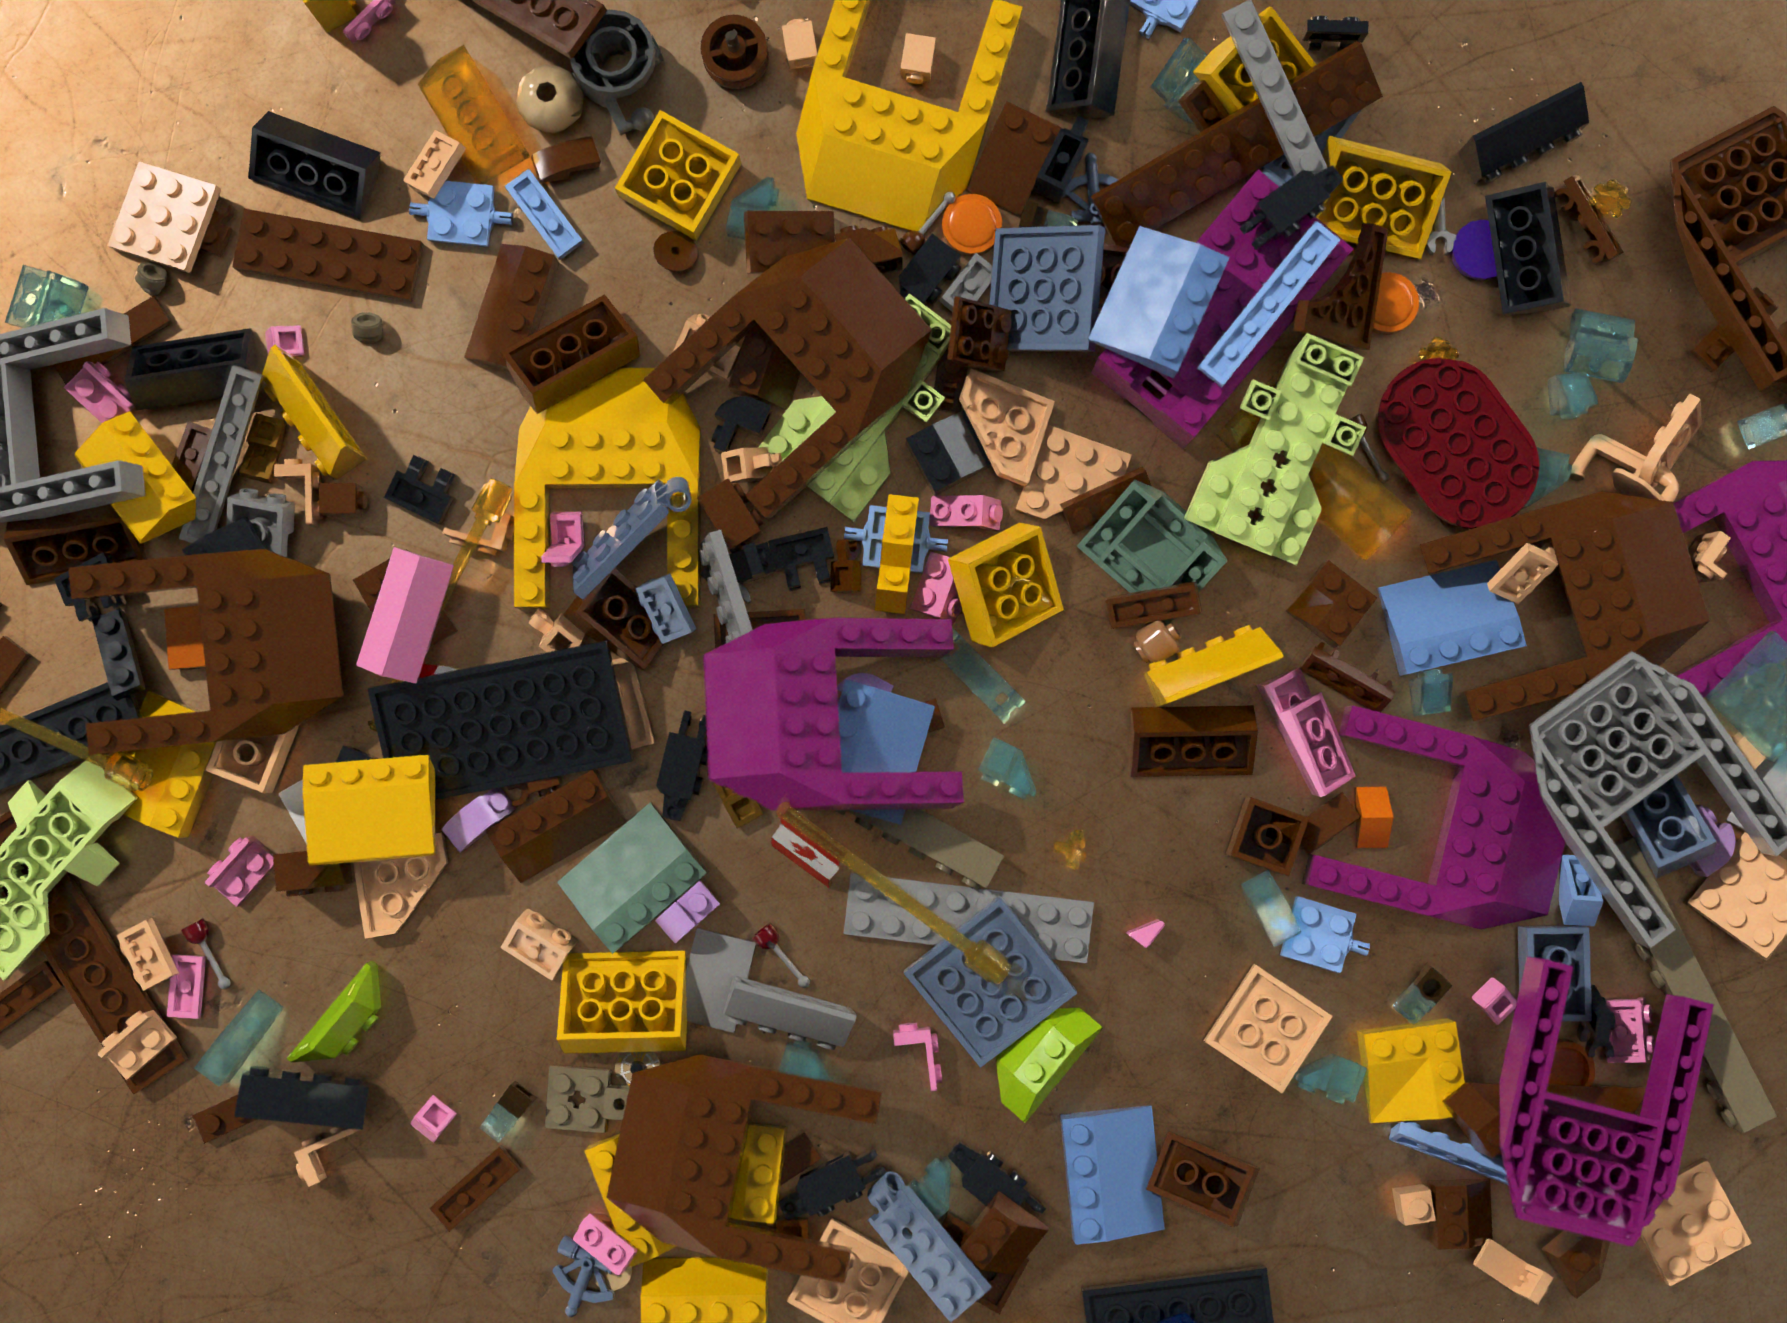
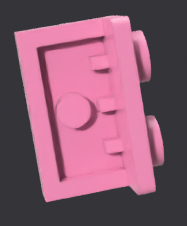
M930 551L910 609L939 619H952V624H954L957 616L961 613L962 606L948 562L950 557Z

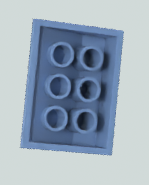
M1139 226L1088 340L1174 378L1230 257L1201 244Z
M1497 560L1377 588L1399 676L1526 646L1520 618L1514 602L1489 591L1487 583L1500 570Z
M845 679L838 703L842 773L916 772L935 706ZM905 809L851 811L901 825Z
M1152 1106L1060 1114L1072 1238L1075 1245L1107 1242L1165 1230L1162 1198L1160 1195L1146 1190L1157 1162Z

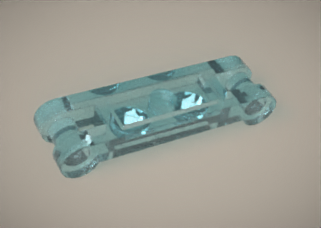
M952 627L953 643L959 649L952 656L946 654L940 659L999 720L1005 723L1010 718L1009 714L1016 707L1020 709L1026 703L1025 700ZM1003 692L1008 699L1000 706L994 699Z

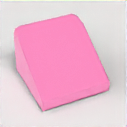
M271 326L265 331L268 354L270 348L276 344L294 358L305 355L301 326Z
M1157 919L1129 930L1126 934L1147 948L1163 929L1165 923Z
M1490 978L1472 996L1473 1001L1496 1025H1499L1516 1008L1517 1000L1509 990L1495 978Z
M432 1095L414 1116L411 1125L434 1143L457 1113Z

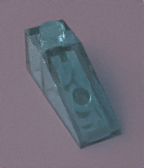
M258 990L212 1043L194 1069L217 1086L229 1083L284 1007L263 991Z

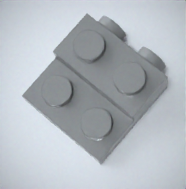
M250 488L240 489L239 493L227 497V525L248 517L263 547L266 550L287 557L288 534L294 532L295 502L286 501V495L268 494L267 497L258 496V490Z

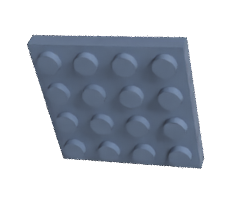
M1085 225L996 228L989 305L1012 310V326L1009 331L1008 351H1095V343L1089 341L1088 338L1098 318L1105 227Z
M1001 895L904 970L905 976L980 1068L1077 994L1076 988Z

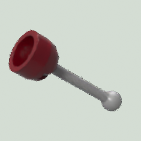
M204 918L182 929L181 931L188 942L200 944L219 979L218 986L221 989L229 988L231 984L230 979L224 977L205 942L209 929Z
M771 923L766 924L752 937L753 941L762 949H773L796 976L798 985L802 988L808 987L810 979L807 976H803L778 947L779 934Z

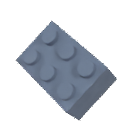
M1678 775L1672 777L1620 815L1656 879L1705 858L1715 851L1717 842Z
M1578 925L1518 926L1519 990L1527 957L1542 958L1573 966L1561 1022L1592 1021L1589 927Z

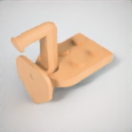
M1689 394L1684 402L1680 401L1677 403L1672 411V419L1667 427L1662 426L1656 433L1654 438L1655 444L1647 457L1605 435L1597 434L1589 439L1566 475L1573 480H1584V472L1594 456L1599 454L1634 473L1631 474L1619 468L1614 470L1612 473L1613 484L1618 493L1673 502L1679 492V483L1670 469L1702 425L1701 399ZM1658 484L1666 487L1661 495L1654 489Z

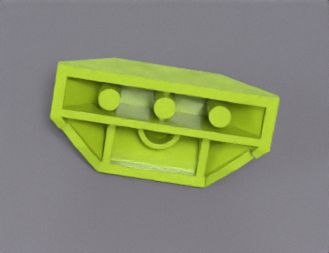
M370 961L361 968L327 1011L286 1058L288 1061L302 1062L334 1059L342 1054L347 1056L359 1043L355 1038L362 1030L369 1031L379 1019L376 1016V1013L381 1009L377 963Z
M1081 1008L1056 1009L995 1057L1001 1103L1026 1123L1101 1032L1103 1027Z

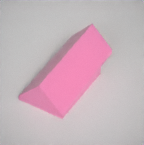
M393 548L356 666L384 677L417 683L425 655L430 647L454 565L400 548Z
M1300 667L1256 685L1312 795L1326 796L1356 777L1322 692L1314 695L1311 694Z

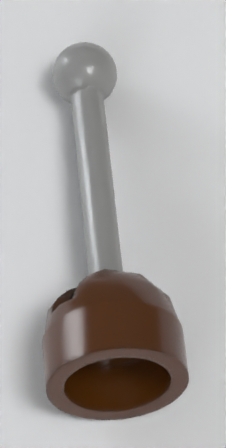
M947 192L944 195V201L921 229L905 233L899 240L900 245L915 256L925 243L924 233L946 206L955 201V194Z
M1361 413L1349 420L1366 427L1360 443L1378 474V482L1386 483L1389 480V474L1382 470L1364 437L1368 425Z

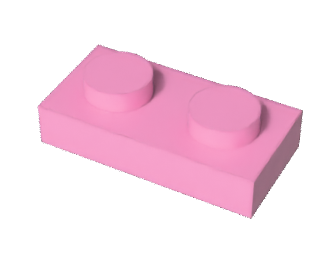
M172 955V960L179 973L170 978L167 1017L201 1018L206 956Z

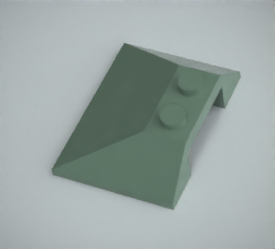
M1134 480L1077 545L1080 550L1129 593L1190 582L1197 583L1199 593L1228 561L1210 531L1185 520L1184 516L1187 511L1165 492L1137 480ZM1173 618V619H1167V620H1162V621H1164V622L1166 623V625H1168V624L1171 623L1175 618Z

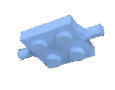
M1130 0V6L1141 11L1147 17L1139 33L1143 37L1145 35V38L1150 39L1158 24L1169 26L1181 33L1200 0Z
M445 181L434 199L430 198L428 204L410 202L409 205L412 208H409L410 215L427 216V240L431 242L489 247L490 232L494 223L508 225L513 223L511 220L513 219V212H499L495 210L493 203L495 187L493 185Z
M870 505L868 521L864 529L845 527L844 539L862 541L864 548L862 566L880 568L887 507ZM917 511L910 572L923 574L924 558L929 549L947 552V546L943 545H948V539L930 537L928 529L930 512Z
M1297 896L1295 897L1292 912L1286 919L1271 914L1267 917L1268 920H1271L1266 921L1267 927L1283 931L1284 941L1280 956L1335 973H1341L1345 957L1349 951L1367 956L1369 951L1365 949H1370V943L1353 939L1352 930L1357 914Z

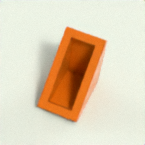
M1355 787V809L1361 816L1356 821V848H1388L1394 817L1387 787Z

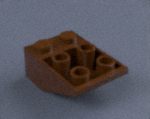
M954 296L947 359L957 366L970 369L1005 371L1008 359L1009 331L1012 326V310Z

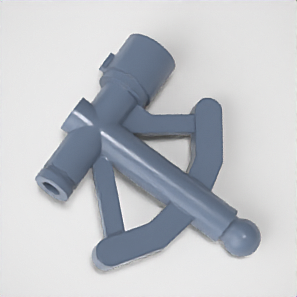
M1088 153L1085 156V162L1087 163L1085 165L1086 174L1073 178L1062 197L1068 196L1084 209L1071 211L1072 223L1090 221L1091 225L1102 224L1103 222L1090 196L1100 191L1099 184L1109 186L1118 180L1108 174H1098L1097 157L1094 153ZM1087 185L1089 204L1073 191L1078 187Z
M565 1235L558 1246L557 1252L570 1259H574V1262L564 1268L561 1265H556L553 1268V1273L562 1288L571 1294L565 1313L568 1317H574L582 1300L597 1303L610 1301L615 1297V1292L608 1290L600 1270L609 1274L613 1272L573 1241L571 1237ZM581 1266L576 1283H574L567 1273ZM593 1272L601 1290L599 1292L586 1290Z

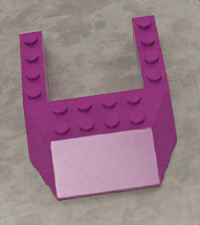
M1787 460L1751 461L1673 502L1682 533L1713 518L1718 529L1730 537L1727 545L1770 622L1762 628L1673 674L1680 679L1694 684L1702 697L1787 654Z
M824 618L764 624L704 654L709 780L722 787L726 786L732 789L734 793L742 797H748L759 802L763 807L771 811L952 809L964 803L962 772L842 773L835 657L942 658L954 650L952 619Z
M1353 705L1346 706L1339 730L1340 737L1456 766L1428 884L1313 854L1308 856L1302 884L1481 930L1548 915L1565 840L1540 796L1535 761L1523 751L1478 737Z
M1527 957L1500 1076V1148L1515 1218L1633 1247L1640 1238L1643 1228L1649 1225L1656 1216L1654 1214L1656 1209L1664 1199L1668 1200L1675 1190L1714 1004L1688 997L1666 994L1640 1116L1546 1092L1573 966L1542 958Z

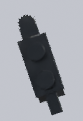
M1333 165L1315 175L1312 171L1302 170L1259 201L1253 209L1256 216L1245 223L1240 230L1243 234L1250 233L1260 223L1263 224L1267 232L1254 240L1252 246L1255 250L1272 239L1277 240L1282 235L1286 239L1301 228L1299 225L1301 221L1307 217L1313 220L1326 210L1324 205L1330 198V194L1343 182L1342 176Z
M684 711L678 734L669 732L656 784L660 793L664 794L662 817L675 821L682 820L689 800H693L694 795H700L704 778L699 777L701 766H707L708 764L707 741L705 740L707 734L706 715H703L700 719L697 738L687 736L692 720L690 711Z
M958 1141L948 1153L949 1159L961 1171L963 1187L985 1206L1000 1191L1019 1206L1023 1201H1026L1033 1210L1040 1214H1043L1046 1210V1207L1029 1193L1028 1188L1025 1186L1028 1181L1015 1170L1011 1174L1002 1167L1003 1160L992 1151L986 1154L980 1149L977 1152L961 1141Z
M872 1149L856 1158H853L849 1150L801 1174L796 1189L779 1201L780 1209L785 1218L788 1220L806 1213L809 1216L817 1213L821 1217L832 1212L835 1209L834 1204L844 1199L846 1203H849L863 1195L862 1190L866 1189V1184L882 1177L886 1173L884 1167H877L862 1176L858 1168L865 1163L873 1161L878 1156L876 1150Z

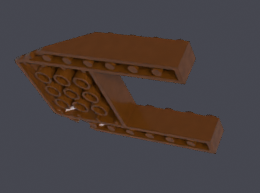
M1775 106L1670 160L1675 223L1695 286L1760 392L1787 378V344L1743 275L1739 265L1787 240V115Z
M851 238L788 255L780 259L729 299L643 379L663 403L672 404L759 324L836 412L745 495L765 518H772L907 395L916 368L922 358L925 345L932 332V329Z
M1600 491L1420 544L1429 575L1518 549L1526 543L1534 544L1550 539L1556 554L1558 569L1585 657L1466 690L1465 695L1473 721L1572 694L1629 652H1634L1645 658L1646 661L1660 666L1710 621L1673 502Z
M266 549L194 554L68 568L72 599H92L196 587L198 595L210 710L87 723L86 733L89 755L286 734L295 726L344 696L331 576L328 572Z
M702 1054L634 1072L631 1077L606 1198L663 1243L721 1259L844 1284L852 1252L851 1247L730 1223L754 1100L876 1124L883 1091Z

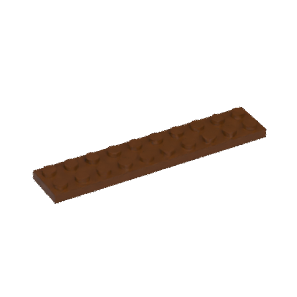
M1358 41L1289 80V84L1314 137L1383 97L1364 48ZM1258 98L1090 197L1113 244L1124 248L1133 242L1139 226L1151 230L1157 229L1284 155V152Z
M11 810L0 816V846L17 828ZM21 864V866L24 867V869L21 870V872L24 875L29 874L28 866L26 864ZM67 872L48 893L50 934L39 945V948L97 1039L103 1046L102 1042L115 1031L120 1034L127 1028L128 1025L125 1022L138 1011L144 1013L154 1010L164 1021L146 991H143L140 984L135 980L132 969L72 875ZM5 886L1 887L4 890L6 896H8L7 888ZM174 1040L132 1078L128 1080L123 1076L122 1078L134 1095L187 1061L188 1057L178 1041Z

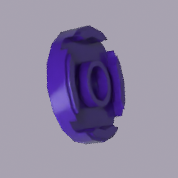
M1481 219L1469 222L1457 232L1456 239H1454V246L1450 252L1453 264L1466 277L1477 281L1493 279L1497 276L1489 220Z

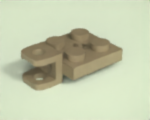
M551 1065L549 1066L545 1128L606 1133L608 1132L609 1119L623 1120L630 1086L611 1085L612 1070ZM576 1090L580 1091V1095L586 1099L579 1107L575 1106V1102L571 1100V1096L576 1094ZM621 1099L624 1100L625 1106L622 1104Z

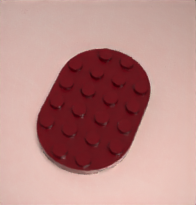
M1442 357L1430 358L1405 368L1388 385L1382 396L1378 413V428L1381 441L1389 456L1430 511L1449 524L1469 529L1510 518L1520 512L1530 500L1537 484L1540 467L1538 450L1529 431L1491 380L1481 370L1461 360L1442 359Z

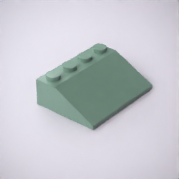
M650 802L557 883L593 932L613 954L710 871Z

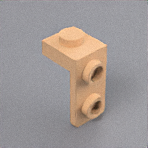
M285 459L284 464H274V477L282 481L305 480L306 525L319 527V520L323 519V515L319 514V483H323L321 471H318V467L311 463L303 464L302 459Z
M499 512L491 541L444 528L443 534L450 537L449 543L467 548L469 542L479 545L478 551L496 556L497 551L506 553L509 541H514V517L510 514Z
M334 1127L329 1130L331 1135L320 1140L319 1135H315L302 1141L303 1148L294 1152L298 1162L296 1170L300 1179L306 1181L308 1187L325 1179L327 1176L316 1149L353 1134L359 1129Z
M1491 1239L1485 1241L1473 1263L1474 1266L1517 1295L1535 1304H1539L1542 1297L1546 1295L1549 1284L1553 1279L1545 1271L1527 1264Z

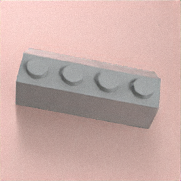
M735 975L733 976L724 1007V1015L729 1016L728 1021L746 1026L747 1021L759 1024V1030L776 1034L777 1029L789 1032V1038L805 1042L808 1037L818 1040V1046L835 1050L836 1045L845 1046L857 1016L850 1007Z

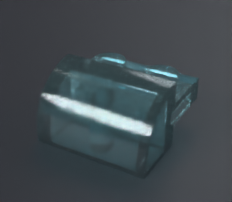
M1184 38L1150 88L1166 102L1164 106L1179 118L1194 124L1178 100L1199 80L1193 71L1205 59L1207 54L1191 38Z
M23 265L5 323L19 328H27L81 314L89 286L52 271H43Z
M1575 308L1571 316L1570 340L1565 350L1564 372L1624 383L1632 368L1637 349L1638 338H1634L1635 320Z

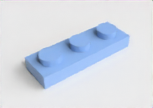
M529 168L505 185L507 191L559 260L584 243Z

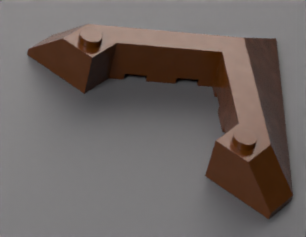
M1465 1082L1446 1097L1443 1103L1473 1148L1493 1158L1501 1152L1500 1083L1481 1084L1478 1082ZM1548 1084L1546 1092L1640 1116L1646 1087H1591L1584 1085ZM1564 1230L1541 1249L1575 1298H1579L1601 1279L1610 1241Z

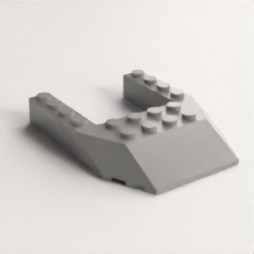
M102 308L0 334V523L42 519L145 496L143 466L120 460L40 478L30 370L131 346L128 315Z
M1634 652L1626 654L1529 725L1540 796L1566 844L1637 944L1652 948L1676 929L1604 827L1694 761H1697L1761 853L1778 856L1787 849V816L1694 684L1667 672L1666 669L1646 661L1645 658Z

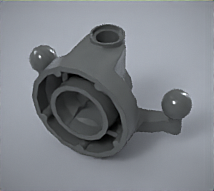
M609 9L573 59H570L574 71L571 74L582 87L580 89L584 94V98L587 97L602 107L608 108L620 136L634 129L648 131L655 119L652 111L644 107L637 108L633 111L631 119L626 121L616 98L632 95L643 87L653 73L654 66L661 64L664 58L654 36L650 34L640 19L625 11ZM630 51L632 57L621 70L610 72L599 69V64L603 63L604 65L611 56L625 55V52Z

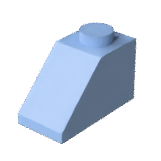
M1562 855L1560 862L1559 905L1564 925L1595 926L1603 904L1602 894L1575 855Z

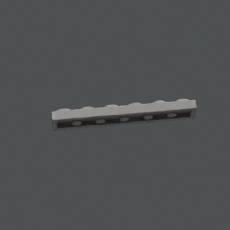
M1248 0L1223 12L1221 16L1294 176L1302 170L1312 171L1315 175L1328 168L1252 0Z
M236 365L232 366L193 491L196 497V519L182 526L179 539L193 543L217 529L265 375Z

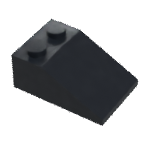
M965 410L938 421L906 438V446L934 496L992 466Z

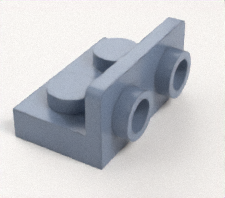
M670 573L657 579H650L636 588L639 602L645 608L652 622L653 631L658 635L662 644L697 629Z

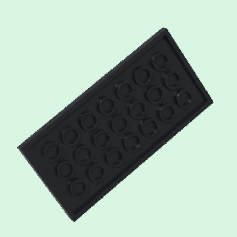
M608 640L418 678L417 683L398 681L367 688L383 758L429 755L435 769V800L628 763L634 760Z

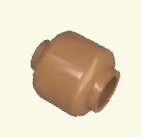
M1162 620L1155 621L1137 631V641L1134 642V646L1146 663L1149 661L1153 663L1167 660L1179 651L1177 640L1181 638V635L1172 622L1166 625Z

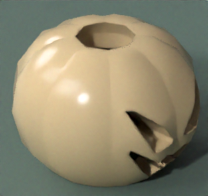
M549 65L535 67L530 73L523 76L518 85L516 104L519 114L530 127L538 131L552 133L563 131L581 116L582 103L584 101V94L580 89L582 87L569 71L561 67ZM548 87H555L556 95L553 100L544 102L538 99L537 95L542 90Z

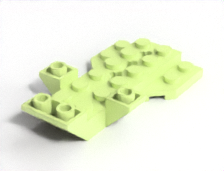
M908 294L905 300L932 329V332L925 345L922 358L916 368L907 395L807 485V487L853 522L856 521L891 475L885 431L903 408L927 423L945 399L944 396L926 384L924 380L949 346L951 325L911 294ZM822 396L794 400L759 447H768V453L770 454L781 453L783 461L836 411Z
M1306 333L1288 357L1274 388L1252 379L1240 406V409L1261 417L1250 444L1238 449L1234 453L1208 462L1184 519L1267 555L1275 556L1297 565L1322 510L1309 476L1310 469L1322 443L1354 456L1366 429L1365 426L1336 414L1348 385L1352 386L1364 357ZM1281 450H1283V456L1286 459L1283 463H1279L1276 466L1277 462L1273 459L1275 453L1280 454ZM1268 479H1271L1272 490L1263 494L1264 490L1260 487L1263 481L1267 483ZM1258 507L1260 517L1251 522L1248 512L1250 510L1255 511V508Z
M94 756L88 758L61 779L47 795L31 780H28L8 802L17 828L0 846V978L3 981L9 979L50 934L48 893L62 877L69 872L95 886H100L120 864L99 843L94 842L113 821H117L138 797ZM21 864L28 866L29 874L24 875L21 872L24 869ZM5 886L7 888V897L2 896L1 893L4 890L1 887Z

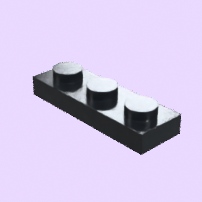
M118 608L93 618L92 623L111 696L118 701L145 690L125 612Z

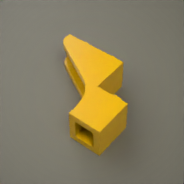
M888 495L875 611L905 614L919 502L917 497Z

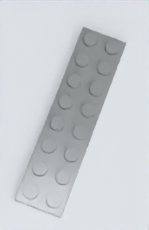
M851 873L843 934L937 945L1001 895L1051 959L1087 963L1094 902L983 888L976 890L973 887Z

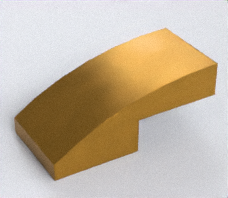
M255 414L246 439L248 448L239 471L242 477L271 484L274 476V464L278 462L286 426L285 420Z
M712 782L737 829L764 814L758 802L748 797H742L726 786L722 787Z

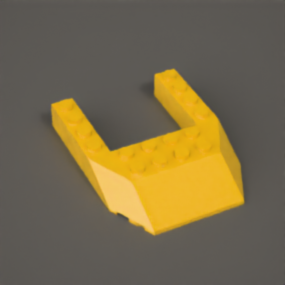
M835 0L813 66L796 132L807 200L906 231H919L944 201V195L947 192H953L956 198L961 195L968 187L1019 27L1022 6L1002 0H993L959 110L956 112L846 78L871 0ZM946 208L942 211V213H941L938 217H940V216L945 212Z
M619 368L539 414H536L530 406L519 428L514 481L515 608L519 610L550 609V563H542L541 556L550 547V489L650 488L658 479L666 484L672 477H682L687 480L690 487L691 504L686 510L681 512L668 508L667 574H671L686 607L701 608V561L698 549L701 548V504L697 499L701 495V428L684 394L678 397L672 404H666L643 381L655 368ZM676 492V493H674V494H672V495H674V496H681V495L684 494V493H682V492Z

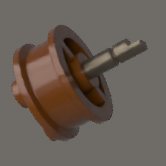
M742 15L720 17L707 27L702 36L700 49L704 67L711 79L717 84L729 89H742L756 83L765 73L769 61L766 37L760 26L750 18Z

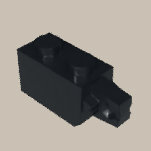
M1078 115L1071 130L1066 128L1060 129L1036 177L1032 191L1060 203L1088 145L1089 139L1083 137L1089 120Z
M931 234L899 275L900 295L905 299L908 294H911L925 306L928 303L933 305L943 293L940 287L947 279L952 281L962 267L959 265L961 255L934 234Z

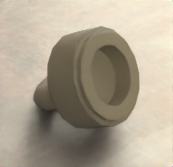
M145 262L138 265L135 280L146 293L157 296L165 286L168 275L162 266L152 262Z
M365 312L359 313L351 319L352 334L358 341L375 343L382 338V319L380 316Z

